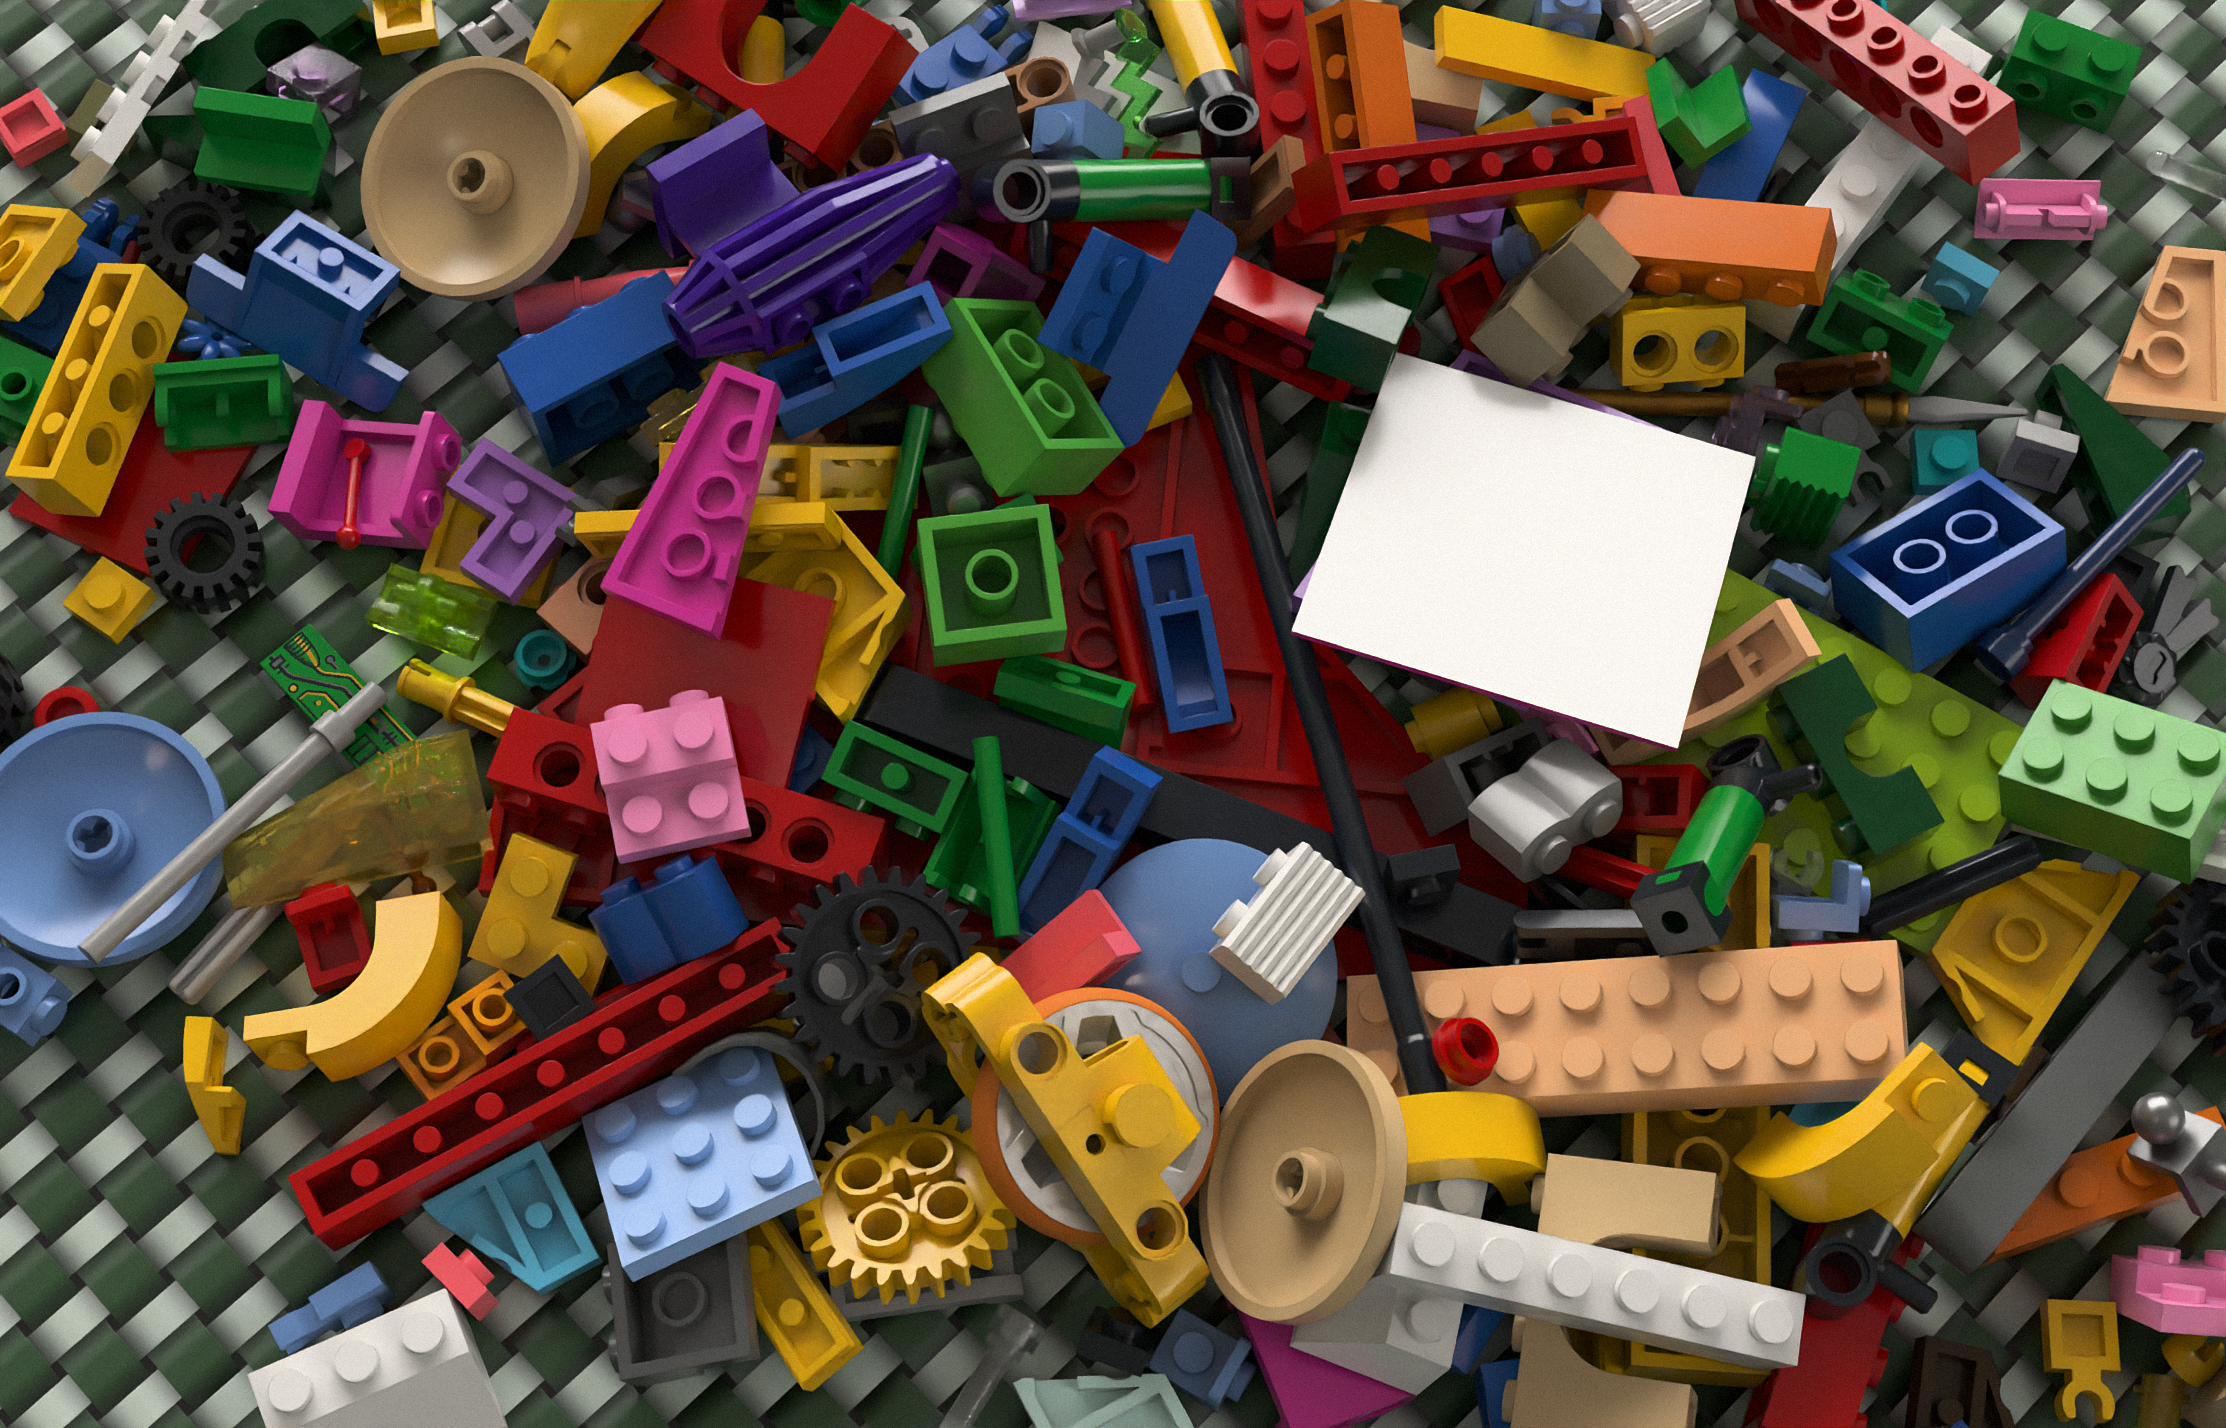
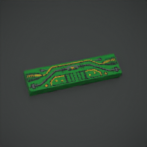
M310 623L259 663L266 674L313 724L328 710L337 712L367 685ZM385 703L354 730L356 738L340 752L425 844L475 803L471 794Z

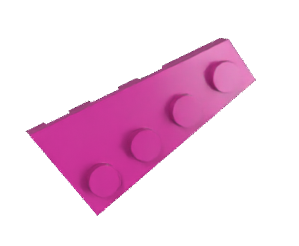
M719 361L600 585V588L609 597L720 642L782 397V392L775 382Z

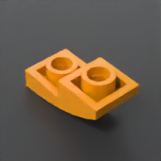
M502 968L448 1004V1016L423 1032L410 1046L394 1057L396 1064L426 1102L492 1068L515 1048V1041L519 1037L529 1033L502 997L503 993L515 985Z

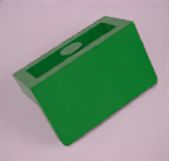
M1666 57L1645 70L1657 128L1691 170L1752 130L1740 77L1731 64L1725 66L1693 89L1687 85Z
M198 86L192 108L205 132L194 168V173L199 181L304 197H312L315 194L331 139V133L318 103Z
M1035 654L1006 658L998 670L993 694L1000 696L999 704L1105 746L1108 745L1119 751L1123 742L1137 684Z

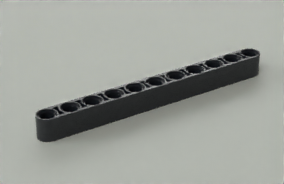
M885 662L881 663L852 721L971 774L975 766L972 740L979 737L997 736L999 738L1003 776L1012 782L1015 776L1033 785L1049 799L1056 801L1062 806L1059 814L1063 813L1094 754L1105 747L1103 744L910 669ZM1118 751L1163 777L1159 788L1132 834L1130 842L1153 849L1175 841L1209 838L1243 844L1259 850L1268 856L1277 848L1287 854L1297 845L1305 842L1310 844L1314 851L1321 853L1325 860L1330 861L1334 868L1341 870L1344 876L1347 877L1335 834ZM1374 850L1383 877L1389 855ZM1456 882L1453 890L1447 891V895L1444 898L1433 903L1410 905L1407 899L1390 902L1404 949L1455 969L1512 965L1514 955L1513 936L1515 935L1513 932V917L1517 912L1525 909L1459 882ZM1355 907L1342 925L1364 933L1357 908Z

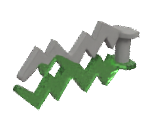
M1118 8L1114 10L1115 19L1090 31L1081 28L1071 30L1072 43L1081 55L1073 89L1076 100L1087 99L1108 114L1118 99L1094 86L1110 67L1109 63L1103 61L1105 59L1104 50L1126 41L1114 56L1118 61L1126 62V64L1110 86L1131 98L1116 120L1125 126L1123 147L1130 149L1125 159H1149L1162 145L1163 141L1140 131L1139 123L1163 91L1141 78L1162 52V49L1148 39L1146 26L1132 10Z

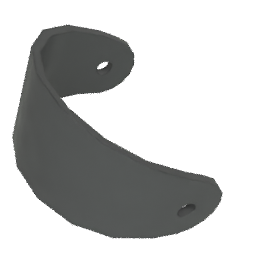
M771 1026L736 1029L706 1044L672 1071L673 1076L678 1078L708 1056L731 1046H759L784 1056L805 1076L816 1099L818 1128L814 1140L807 1147L811 1160L816 1155L832 1115V1080L823 1061L814 1065L807 1062L813 1048L806 1041L793 1045L789 1043L788 1040L792 1035L791 1032Z

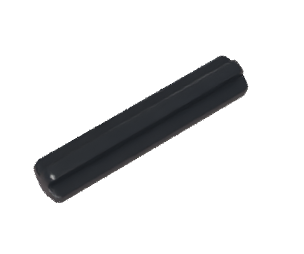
M2021 834L1870 899L1867 915L1859 916L1860 930L1868 939L1877 938L2035 870L2042 862L2040 850L2029 834Z

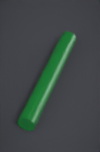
M909 405L876 558L877 562L896 584L898 582L934 414L933 409L918 405Z
M997 736L979 737L973 739L972 744L994 938L1016 937L1021 935L999 738Z

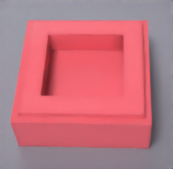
M39 88L0 108V140L20 170L69 143L65 126Z

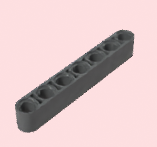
M2143 949L2111 983L2051 1056V1059L2028 1084L1912 1227L1911 1230L1966 1278L2001 1243L2178 1019L2174 1018L2172 1011L2179 1002L2175 996L2164 995L2158 992L2157 988L2167 980L2164 974L2148 968L2147 963L2155 957L2147 950Z

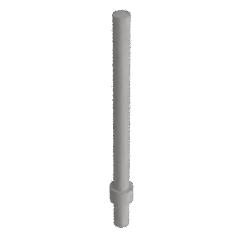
M370 681L337 712L328 710L309 727L311 735L87 936L78 945L79 950L95 965L102 961L329 753L337 756L356 738L354 730L388 700V696L383 689L375 682Z

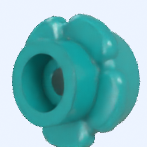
M536 630L524 636L515 650L514 660L518 664L515 668V673L520 682L527 687L541 686L543 690L556 689L567 681V673L575 668L577 657L555 632ZM542 657H549L551 659L547 666L539 664Z

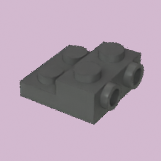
M1004 71L888 112L902 160L928 152L937 159H947L959 176L961 190L957 192L958 205L940 221L950 222L970 230L973 220L981 217L972 205L970 195L972 179L976 172L990 162L1021 158L1033 159L1031 147L1023 134L1011 85ZM1008 176L1003 184L1002 192L1005 201L1012 207L1018 199L1019 191L1015 180ZM935 226L928 232L929 236L932 234Z
M746 1230L635 1282H632L622 1268L616 1243L607 1244L609 1264L603 1268L602 1284L607 1301L613 1305L615 1332H612L609 1337L608 1348L611 1364L614 1370L619 1373L620 1381L643 1387L705 1375L704 1369L760 1359Z

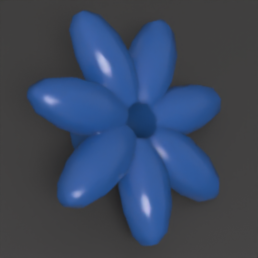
M204 316V323L193 318H183L180 325L190 335L178 342L177 349L187 352L202 350L200 360L242 357L239 350H255L258 348V346Z

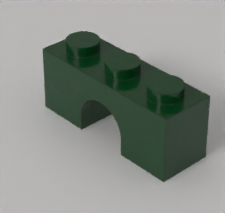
M266 0L260 5H255L246 10L239 20L213 38L200 42L180 62L196 93L198 86L282 98L270 72L278 59L292 52H309L318 56L333 71L377 40L376 29L367 5L362 0Z
M1384 224L1369 226L1362 242L1351 239L1344 253L1339 271H1334L1322 304H1317L1309 322L1305 339L1315 342L1307 367L1379 394L1395 360L1406 326L1410 328L1425 296L1442 246Z
M1845 652L1775 687L1766 704L1769 709L1766 712L1768 726L1775 739L1782 746L1790 745L1801 766L1814 763L1820 768L1823 776L1822 785L1819 789L1808 791L1807 794L1815 802L1822 800L1834 821L1831 824L1833 838L1845 857L1848 859L1855 857L1864 872L1932 838L1945 820L1912 764L1887 776H1872L1858 770L1847 757L1844 747L1845 737L1865 727L1878 707Z

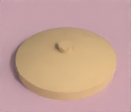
M490 56L465 57L443 63L417 77L395 97L383 113L373 131L364 157L360 185L362 211L367 231L380 256L400 268V277L412 285L449 300L463 302L491 300L515 292L534 281L565 250L576 232L586 206L591 170L588 142L581 121L571 103L558 88L529 68L511 60Z
M1316 1039L1300 1040L1281 1046L1266 1055L1250 1069L1235 1087L1220 1113L1219 1136L1215 1154L1199 1190L1200 1235L1204 1255L1217 1286L1231 1304L1251 1317L1283 1325L1299 1326L1315 1323L1335 1314L1346 1306L1367 1284L1389 1247L1397 1226L1405 1194L1408 1159L1407 1138L1401 1108L1391 1084L1380 1068L1362 1053L1345 1046Z

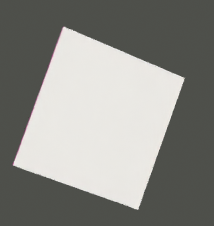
M1397 352L1376 400L1293 625L1291 635L1676 752L1756 457Z

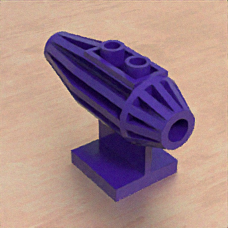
M752 108L746 110L646 166L661 246L674 261L689 252L695 258V261L661 305L665 322L682 350L693 359L763 351L766 356H769L786 345H793L802 341L811 332V328L825 323L839 314H847L856 309L864 299L872 295L871 285L941 219L957 207V192L961 190V182L956 170L947 159H937L931 153L926 152L820 185L800 194L770 159L766 123Z

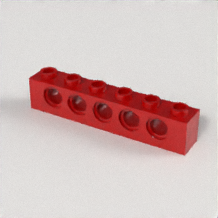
M1734 0L1737 16L1972 187L2021 152L2015 100L1871 0Z
M514 707L486 775V779L493 792L500 799L499 804L503 808L525 817H536L538 811L560 817V823L563 826L583 835L597 836L599 830L612 833L606 795L601 786L591 730ZM573 767L580 770L577 778L567 786L554 787L549 785L552 776L560 769ZM740 775L749 823H757L765 827L763 835L757 841L750 844H740L731 840L675 852L680 855L689 853L693 861L713 855L721 870L723 867L745 874V879L748 883L765 891L782 893L784 887H788L809 894V890L821 884L835 896L832 877L838 873L845 871L855 886H857V876L861 868L872 865L876 875L878 874L890 838L886 819ZM819 842L827 847L825 855L816 862L802 863L794 858L797 849L805 843Z

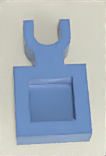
M368 1261L308 1297L309 1304L269 1324L268 1328L280 1350L286 1349L290 1356L308 1347L331 1329L336 1333L343 1328L350 1330L381 1316L384 1312L382 1305L395 1298L396 1295L384 1273Z

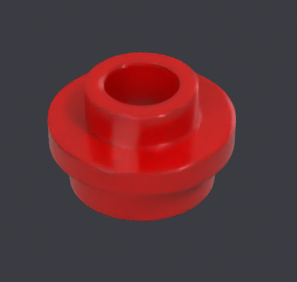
M1472 1017L1463 1019L1452 1018L1441 1024L1433 1034L1432 1047L1440 1069L1453 1081L1465 1086H1474L1490 1076L1493 1066L1499 1057V1046L1493 1032L1482 1021Z

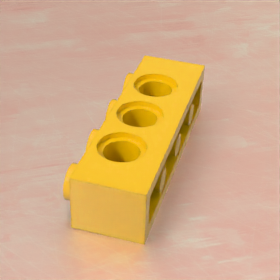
M97 263L6 471V478L51 514L100 517L154 390L153 364L165 363L189 307L146 264Z

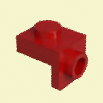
M332 883L316 885L303 891L299 895L298 900L284 905L286 917L296 930L310 984L315 993L320 995L352 984L366 967L374 946L361 902L348 885L337 886Z

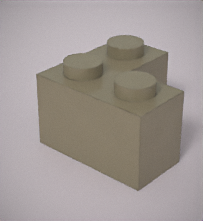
M1589 213L1506 283L1470 337V340L1516 387L1525 389L1540 376L1548 382L1570 363L1574 355L1569 350L1578 344L1589 332L1592 326L1588 322L1600 313L1606 319L1610 318L1629 301L1634 292L1628 286L1641 264Z

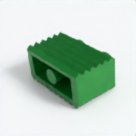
M1787 426L1779 445L1766 444L1758 470L1754 471L1746 493L1744 505L1754 508L1749 524L1753 532L1762 529L1765 536L1774 533L1777 540L1785 536L1789 543L1798 540L1801 547L1810 544L1813 551L1820 548L1849 496L1861 448Z

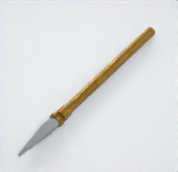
M1563 388L1628 415L1796 419L1837 396L1687 391L1639 392L1634 390ZM1896 391L1891 397L1889 393H1869L1862 396H1854L1870 424L1888 425L1890 422L1896 428L1905 426L1907 422L1941 424L2028 415V410L1938 396L1908 397L1903 391Z

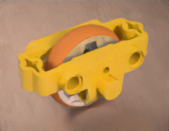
M980 952L974 954L921 994L924 1003L921 1007L922 1014L947 1052V1066L951 1075L972 1104L971 1124L974 1146L980 1166L994 1193L1026 1225L1046 1236L1065 1242L1071 1249L1083 1253L1111 1296L1122 1307L1128 1309L1143 1325L1149 1328L1156 1326L1206 1285V1278L1210 1276L1207 1263L1188 1236V1220L1183 1211V1208L1203 1183L1211 1166L1218 1141L1220 1124L1216 1083L1207 1058L1197 1041L1180 1021L1163 1007L1142 996L1123 990L1102 987L1079 988L1052 995L1033 1004L1009 971L997 966L989 957ZM977 1044H979L986 1055L980 1069L975 1062ZM1155 1231L1154 1237L1151 1240L1148 1234Z

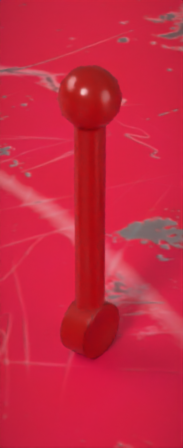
M360 438L350 440L343 450V455L350 461L344 522L343 527L337 531L336 542L339 547L345 550H353L361 541V534L356 528L362 464L370 457L371 448Z

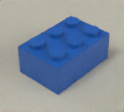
M665 270L650 277H639L631 280L622 287L619 293L594 306L585 305L573 310L566 316L564 321L539 334L532 333L518 338L506 351L497 355L518 412L551 468L706 388L712 376L708 357L699 359L689 357L673 337L663 317L661 305L675 287Z
M1983 468L1976 470L1828 554L1834 610L1912 674L1919 672L1983 635L1990 628L1996 627L2028 609L2067 570L2065 528Z

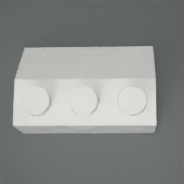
M1447 1179L1405 1186L1403 1201L1481 1219L1488 1182L1474 1179ZM1367 1282L1362 1290L1335 1314L1315 1323L1294 1326L1290 1346L1411 1394L1418 1395L1451 1368L1464 1303Z
M446 1288L247 1374L266 1428H508L462 1304Z

